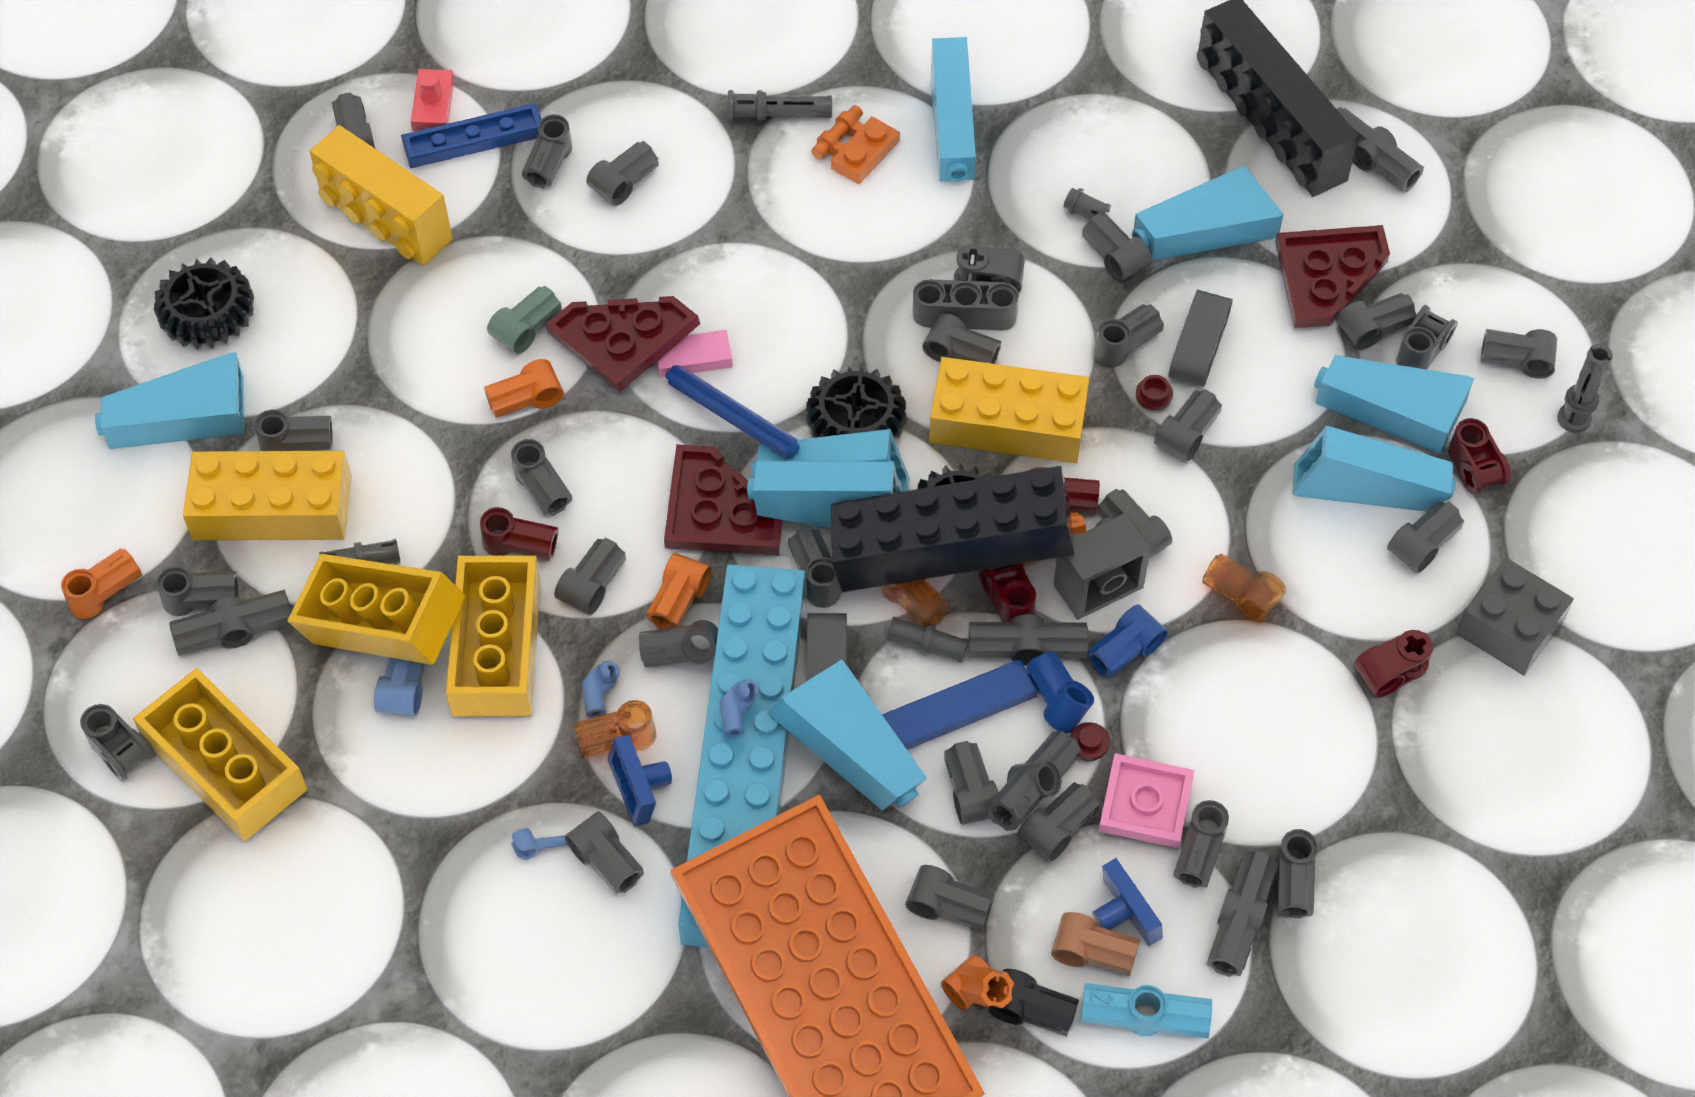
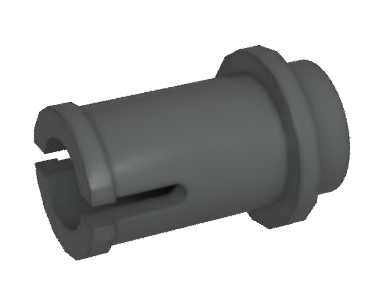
M1071 188L1063 205L1064 208L1068 209L1069 214L1072 215L1075 212L1088 219L1099 213L1106 215V212L1109 213L1111 209L1110 204H1106L1083 193L1084 189L1082 188L1078 190Z

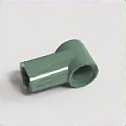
M539 286L512 309L504 307L498 310L491 317L487 326V332L514 354H522L533 343L536 332L562 311L561 302L551 289L546 286Z

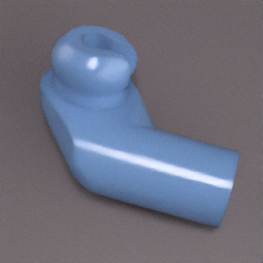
M604 661L596 666L582 682L581 688L588 718L597 719L606 714L603 696L614 686L620 675L619 667L612 661Z
M743 679L741 682L736 683L720 701L724 734L728 738H737L745 733L742 715L755 702L759 694L757 683L751 679Z

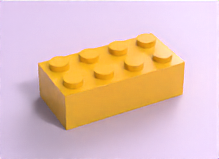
M338 125L309 150L313 164L312 171L317 179L319 186L318 194L327 205H335L341 209L355 224L361 223L370 229L378 240L382 242L386 240L395 246L398 252L406 259L412 258L424 266L453 240L444 195L342 126Z
M941 357L930 416L929 443L1077 463L1090 377Z
M345 451L192 452L183 510V518L192 540H345L352 478Z
M320 554L287 622L312 644L434 665L466 595L439 571Z
M458 556L455 585L466 597L451 629L446 696L452 716H532L541 586L537 557Z
M197 667L133 717L140 735L149 744L151 749L244 842L308 790L300 768Z

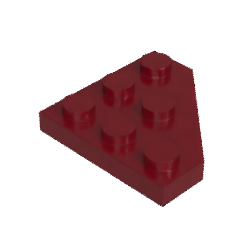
M1383 225L1277 233L1275 244L1294 328L1330 326L1337 318L1339 312L1349 305L1386 265L1390 251Z
M665 296L659 297V301L638 302L637 298L608 300V304L587 305L586 301L571 302L548 321L545 327L548 334L620 393L700 325L698 315L677 298Z
M676 444L664 535L665 548L779 555L783 520L757 515L755 501L748 498V480L739 471L735 472L724 461L723 455L715 447Z

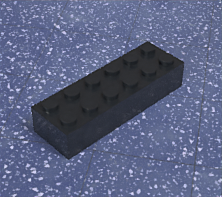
M1228 0L1204 11L1197 52L1199 65L1211 74L1216 80L1219 89L1231 98L1238 112L1242 116H1246L1255 127L1257 135L1261 139H1265L1271 146L1277 159L1285 163L1291 170L1297 183L1305 187L1312 197H1315L1347 182L1359 137L1357 132L1243 0Z
M1062 466L832 503V565L842 592L1074 555L1070 502Z

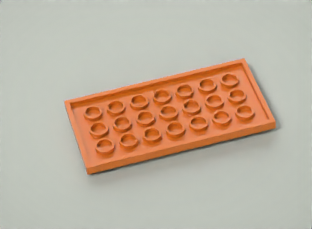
M820 794L671 869L670 875L788 1097H982L985 1094Z

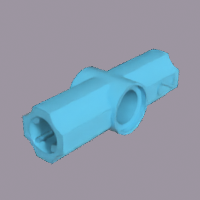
M1085 983L1081 1022L1130 1028L1135 1034L1143 1037L1161 1032L1208 1039L1213 1005L1212 999L1167 994L1152 985H1141L1135 989ZM1147 1005L1152 1007L1156 1014L1144 1016L1136 1008Z

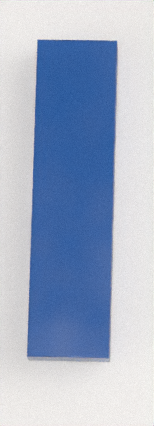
M533 103L402 134L401 138L409 167L415 168L536 139L539 135L538 124L541 121V116L537 104Z
M1018 659L886 712L882 716L905 748L910 749L1036 698L1038 690L1021 659Z

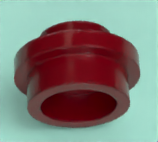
M1149 375L1137 385L1136 400L1142 407L1148 410H1162L1171 403L1173 389L1166 378L1160 375Z
M1085 722L1076 726L1071 732L1070 737L1075 738L1081 749L1077 754L1079 759L1088 762L1096 761L1107 753L1110 737L1106 729L1101 725Z

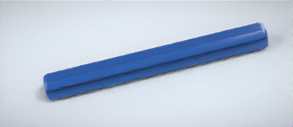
M673 365L671 370L666 372L665 378L670 386L782 457L790 459L794 453L799 451L800 446L797 444L795 437L680 365Z

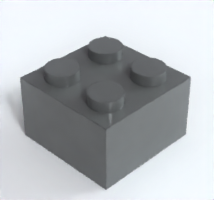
M1124 513L1115 518H1105L1094 528L1082 534H1073L1074 555L1059 557L1056 560L1054 587L1076 619L1079 620L1144 588L1151 547L1129 516Z
M1505 558L1466 609L1457 635L1525 676L1563 624L1574 598L1510 559Z

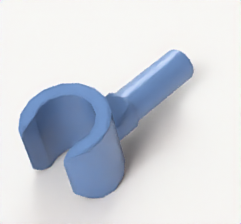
M528 828L520 829L512 834L513 842L511 845L516 855L523 860L534 857L539 850L568 845L565 835L535 839Z

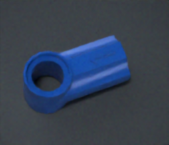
M1137 604L1122 615L1114 630L1088 649L1087 657L1091 661L1093 668L1102 677L1112 678L1140 654L1148 656L1153 653L1166 639L1168 630L1141 605Z
M1044 652L1042 655L1033 658L1026 668L1047 704L1043 714L1045 720L1055 730L1071 733L1094 704V696L1086 686L1071 678L1056 652Z

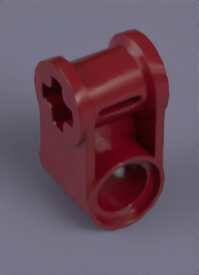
M1474 418L1460 421L1450 441L1448 453L1459 471L1467 491L1471 494H1477L1481 492L1483 487L1492 484H1508L1511 480L1509 463L1504 454L1500 452L1486 424Z
M1023 564L978 570L981 586L985 594L991 599L1002 622H1011L1014 617L1019 615H1035L1037 594L1025 572ZM1014 604H1021L1023 606L1018 607L1014 606Z
M1409 630L1381 645L1364 651L1357 657L1353 665L1374 696L1382 698L1393 693L1399 687L1422 677L1426 673L1429 666V658L1433 652V642L1426 633L1420 630Z

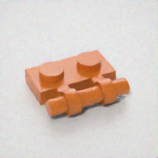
M853 105L848 111L841 112L835 119L836 124L817 138V144L811 149V153L817 159H822L827 153L833 156L831 159V169L860 185L900 141V131L873 116L863 125L858 122L863 115V111L859 106ZM845 134L852 137L846 144L839 141Z

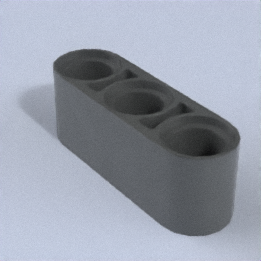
M923 280L917 283L913 290L912 315L917 324L928 328L932 327L939 314L948 313L962 320L967 329L1007 330L1012 328L1017 321L1019 294L1014 286L1004 282Z
M1197 289L1171 361L1168 377L1205 386L1229 318L1233 299Z
M807 613L806 681L841 659L847 665V613Z

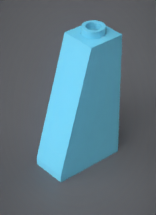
M967 37L932 38L930 87L939 181L959 182L974 180L976 153Z
M1245 165L1136 213L1132 238L1138 237L1147 245L1153 261L1274 239L1277 233H1280L1284 214Z
M228 353L101 397V413L95 414L98 435H104L109 449L245 434L244 376L237 353Z
M1335 355L1328 368L1321 367L1314 387L1319 389L1316 404L1441 455L1468 399L1474 378Z
M1326 425L1294 463L1292 495L1427 512L1438 501L1444 503L1452 497L1456 481L1452 478L1453 462Z
M890 429L797 440V444L800 446L799 451L794 453L790 459H786L765 445L759 444L757 460L752 462V476L754 477L757 461H894L898 492L909 491L910 477Z
M757 461L755 476L748 478L747 492L749 500L755 501L757 515L831 529L832 503L898 493L894 461Z
M842 659L781 697L768 711L773 719L882 811L894 803L899 808L909 803L919 795L915 788L927 779Z

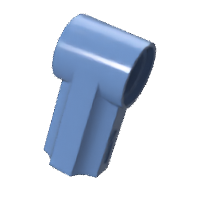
M389 657L385 676L379 677L374 694L375 711L417 716L422 699L421 678L425 664Z

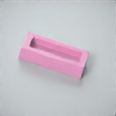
M727 330L687 335L657 361L660 377H665L666 372L670 371L673 365H680L691 373L732 368V356Z

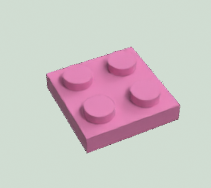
M1115 753L1098 832L1179 849L1194 770Z

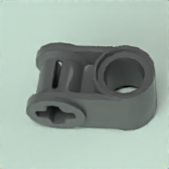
M966 245L958 250L956 261L959 267L954 273V280L968 281L969 273H972L971 281L1004 282L1014 286L1018 294L1020 293L1025 264L1024 256L1020 252L1012 249H996L978 245ZM971 255L975 256L974 264H970Z
M1423 305L1410 327L1404 333L1396 358L1397 365L1428 369L1439 352L1449 343L1456 330L1458 321L1454 319L1448 321L1430 312L1429 306Z
M96 704L87 708L82 714L80 725L90 746L120 781L126 780L128 778L127 773L144 759L151 760L155 757V753L145 739L135 729L131 728L110 706ZM110 725V727L103 732H95L101 726Z

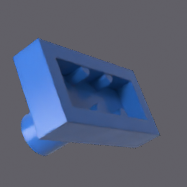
M630 735L616 737L613 740L607 760L633 826L648 824L656 805L651 789L670 785L672 782L669 764L666 761L642 766Z
M1114 858L1102 866L1103 881L1115 898L1092 912L1099 927L1112 930L1130 919L1148 946L1163 938L1161 921L1118 859Z

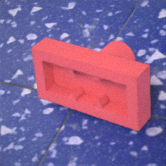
M418 69L411 116L412 131L448 124L454 85L453 70Z

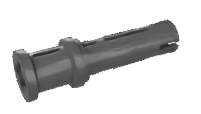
M728 90V121H734L735 118H756L757 122H763V120H766V117L832 118V95L766 96V92H763V90H757L756 94H735L733 90Z
M1595 344L1590 347L1576 385L1571 386L1564 397L1565 404L1560 408L1557 415L1560 426L1566 431L1580 433L1590 426L1592 421L1591 413L1597 409L1599 404L1597 391L1602 383L1608 364L1613 357L1612 351L1605 345ZM1572 413H1576L1573 421H1570Z

